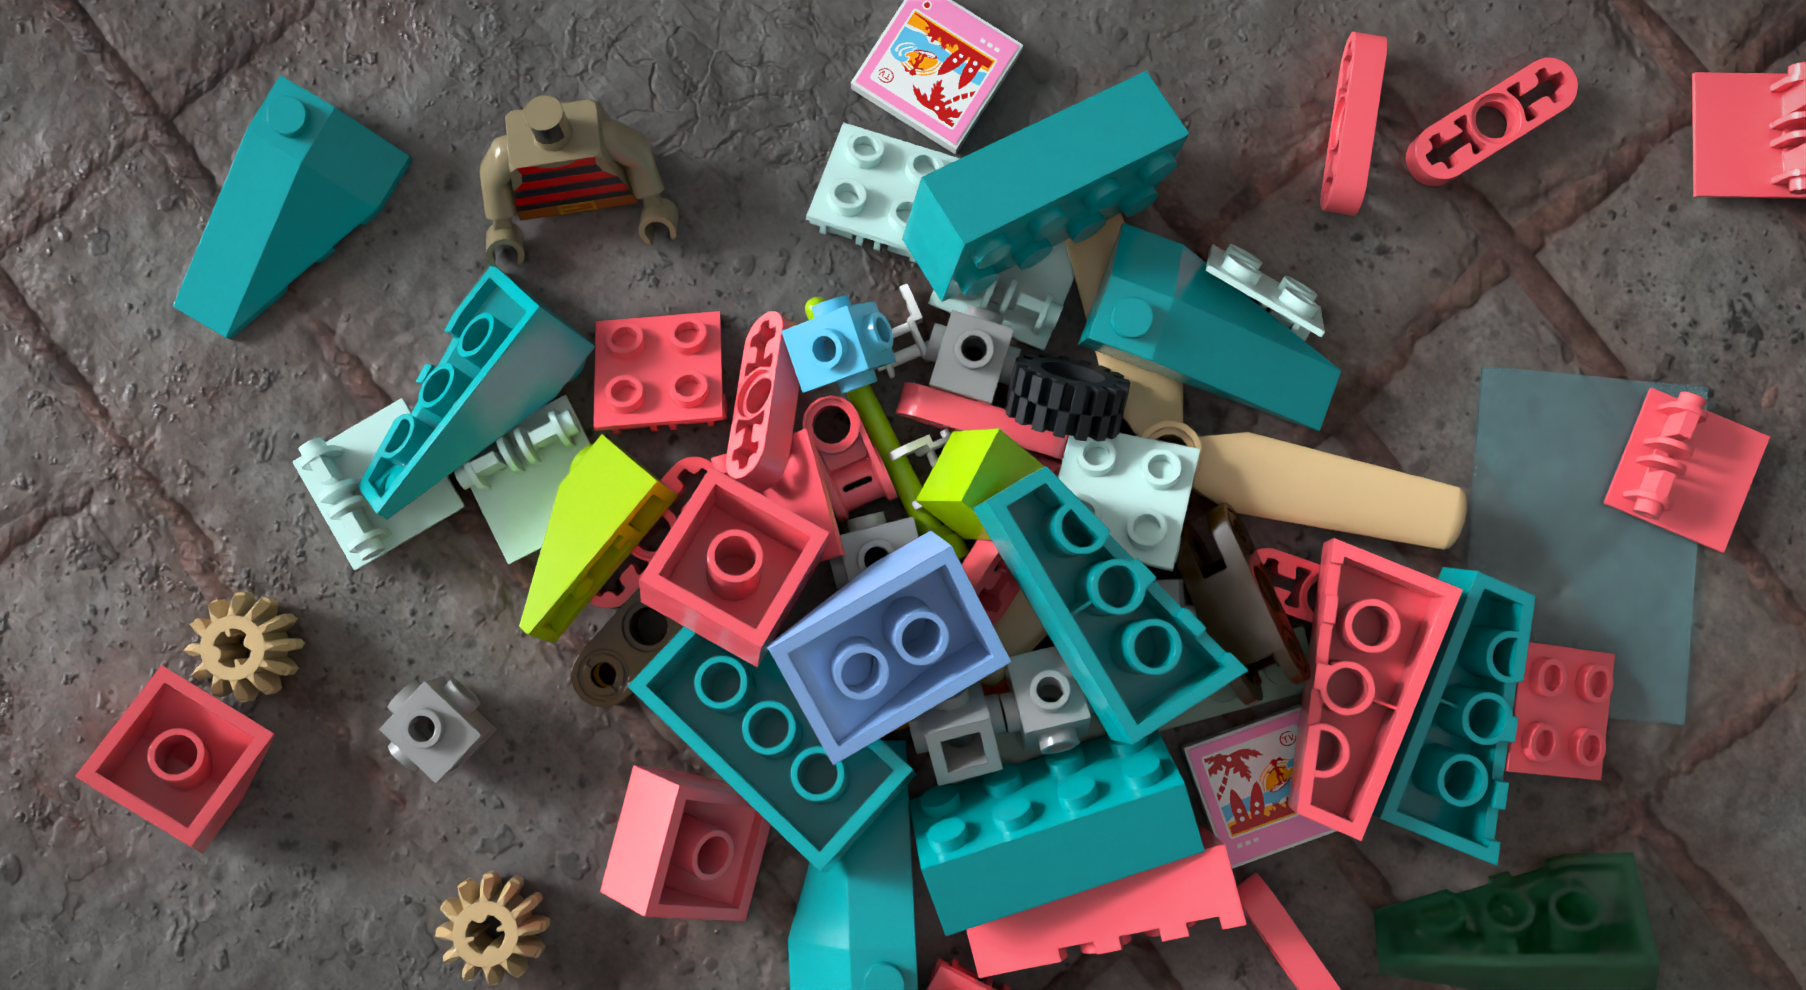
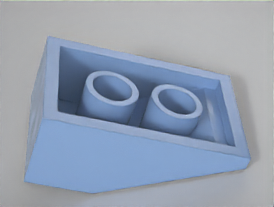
M932 531L874 562L767 645L833 765L1011 662L953 547Z

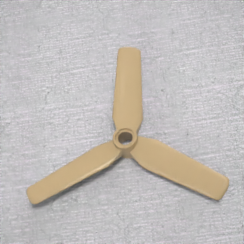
M1121 213L1107 219L1106 224L1096 234L1082 242L1073 243L1071 238L1065 240L1086 320L1121 224L1125 223ZM1095 351L1099 366L1102 365L1110 368V372H1119L1124 375V379H1129L1130 381L1123 421L1134 436L1158 441H1170L1178 445L1200 449L1191 490L1213 503L1220 505L1227 502L1239 514L1442 550L1449 549L1461 534L1467 513V497L1462 488L1250 432L1198 437L1192 428L1183 423L1182 382ZM1021 589L1001 619L993 624L1009 657L1031 652L1048 635ZM1005 666L984 677L980 682L990 686L997 685L1005 677Z

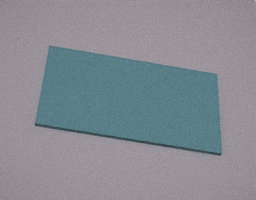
M1482 366L1466 570L1479 571L1536 596L1529 642L1615 654L1613 690L1610 697L1608 718L1685 725L1697 543L1604 505L1603 502L1649 388H1654L1678 398L1680 392L1699 395L1706 399L1704 406L1706 410L1708 387Z

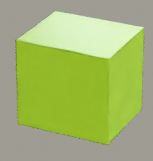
M1000 428L953 431L920 491L916 502L963 539L991 540L973 508L1045 466Z

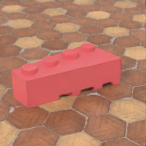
M1335 538L1323 543L1307 659L1311 678L1304 681L1288 806L1294 812L1362 841L1463 589Z
M1198 825L1204 852L967 929L978 977L983 978L1062 962L1068 957L1066 947L1079 945L1080 951L1086 954L1096 953L1098 955L1122 950L1123 946L1132 940L1131 934L1144 932V935L1149 937L1161 936L1162 942L1190 936L1189 928L1196 923L1195 921L1218 916L1222 930L1247 925L1226 845L1205 827Z

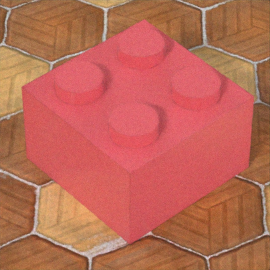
M710 466L640 577L641 602L758 668L768 651L767 645L777 636L823 558L830 532Z

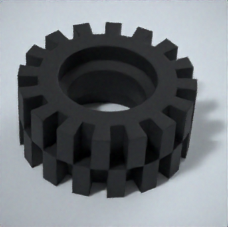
M1026 354L1024 357H1017L1014 363L1005 406L1006 415L1009 418H1015V422L1020 425H1032V430L1041 433L1048 430L1054 432L1053 436L1065 438V435H1071L1075 440L1087 441L1088 437L1095 441H1105L1106 438L1112 440L1120 432L1130 389L1129 379H1124V375L1119 372H1110L1111 369L1105 366H1091L1092 362L1071 361L1070 357L1060 355L1059 358H1053L1049 354H1039V357Z

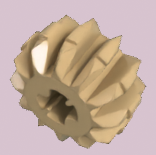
M251 592L235 593L231 603L225 599L212 601L208 604L211 619L198 618L189 624L202 637L200 643L189 644L183 650L188 655L201 656L202 663L196 667L191 676L197 680L213 678L212 695L225 697L234 692L239 702L255 700L259 691L265 695L277 693L282 688L279 675H294L300 669L287 654L288 651L302 649L305 642L297 637L288 638L286 633L294 626L298 618L291 613L277 616L279 605L277 599L262 597L256 602ZM241 636H246L244 645L239 643ZM247 648L252 650L250 657L244 658Z
M492 870L483 875L481 885L472 878L466 879L458 885L460 898L450 897L442 903L440 910L451 921L443 923L436 928L435 937L441 940L453 941L454 946L443 955V962L450 964L459 957L465 960L466 964L462 970L463 980L471 981L482 968L489 986L498 985L503 980L505 971L519 978L529 968L527 957L538 958L543 953L546 946L535 934L544 932L550 926V918L544 915H532L531 910L543 900L540 892H534L526 899L519 895L524 886L523 876L515 875L503 888L498 871ZM490 916L496 917L502 923L496 931L504 932L497 939L490 937L485 932L490 927V924L482 923Z

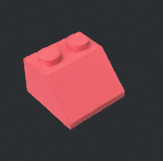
M161 665L75 777L203 855L243 800L275 734Z
M633 765L600 892L644 917L746 922L771 824L726 782L684 771Z

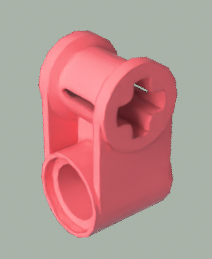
M833 395L820 397L811 403L804 413L802 426L803 429L811 428L832 508L839 522L848 520L850 511L882 497H885L888 501L898 498L876 446H872L861 418L852 403L843 397ZM831 408L839 409L846 413L851 423L850 432L846 438L834 444L824 443L818 439L814 430L817 416L824 410ZM868 476L872 477L871 482L848 492L843 491V488Z

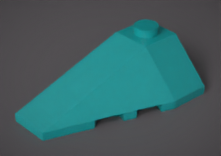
M280 75L246 129L173 307L231 340L288 291V285L314 262L322 263L335 252L336 249L333 246L360 223L365 226L383 210L413 158L338 108Z
M1122 223L1078 345L1308 429L1320 431L1341 370L1245 293L1205 271L1207 263L1186 246Z
M490 266L453 313L444 330L453 339L437 367L432 364L424 365L416 380L421 385L417 404L411 414H402L393 421L357 486L376 514L386 520L555 398L567 382L578 376L584 367L587 356L595 347L570 323L497 266Z
M906 739L882 740L907 763ZM908 785L829 872H820L809 862L788 937L790 990H918Z

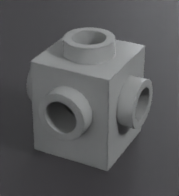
M967 306L965 313L952 310L947 326L935 323L927 346L924 360L935 363L929 387L991 405L997 383L1010 386L1014 363L1020 355L1021 349L1009 346L1014 328L1002 325L1004 317L985 308ZM967 348H974L982 354L983 358L979 361H970L963 356L962 351Z
M884 511L847 520L849 533L840 535L845 555L829 559L837 589H841L867 568L864 563V556L870 548H880L886 555H889L919 538L914 518L909 517L886 523Z
M1053 646L1010 656L1011 662L1005 665V681L1008 693L999 694V702L1007 733L1019 731L1024 751L1040 748L1042 754H1056L1078 746L1080 744L1079 738L1088 736L1091 721L1090 714L1095 712L1056 647Z
M441 677L426 680L422 684L417 680H413L406 685L387 706L393 715L379 730L391 741L388 749L402 765L415 772L421 769L432 781L439 783L454 776L493 735L497 728L477 710L481 704L480 700L467 686L454 678L447 682Z
M980 680L908 722L916 753L929 752L938 786L1003 770L995 734L1007 732L997 693L984 696Z

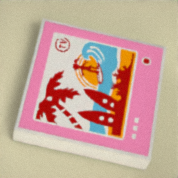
M904 0L851 81V89L956 155L1022 53L1023 44L952 0Z
M1300 704L1180 746L1210 832L1226 845L1232 869L1337 831L1297 814L1288 806L1301 710Z

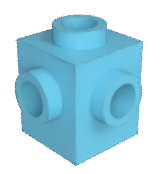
M848 295L836 297L811 307L814 319L782 331L803 393L837 383L841 394L877 382L874 370L896 362L892 351L893 332L887 318L879 312L876 301L851 305Z

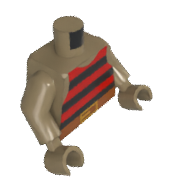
M541 95L530 100L524 109L513 110L505 115L507 135L494 139L480 164L479 171L485 217L493 221V225L486 232V258L492 267H496L495 248L500 245H510L517 250L518 265H521L524 261V234L517 224L512 223V218L517 216V214L520 221L635 204L638 203V199H642L644 205L638 230L642 241L647 245H653L654 227L652 222H661L667 225L672 240H675L679 220L678 208L669 199L660 196V193L664 190V185L650 143L643 133L615 119H611L600 103L591 99L560 103L552 96Z

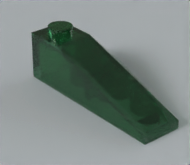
M1634 852L1563 854L1546 859L1543 868L1512 877L1509 871L1488 876V884L1466 891L1454 893L1444 889L1374 910L1379 974L1471 990H1656L1660 962Z

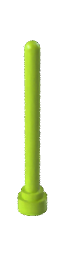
M813 297L807 301L805 313L808 320L815 318L811 307L825 302L824 298ZM867 385L846 392L850 402L861 418L872 445L876 446L908 516L914 518L919 537L932 531L953 547L959 561L966 558L970 551L961 536L957 533L953 534L947 525H942L939 519L924 507L917 510L914 509L912 502L917 499L923 487L907 456L904 455L895 461H891L889 453L901 447V444L871 386Z

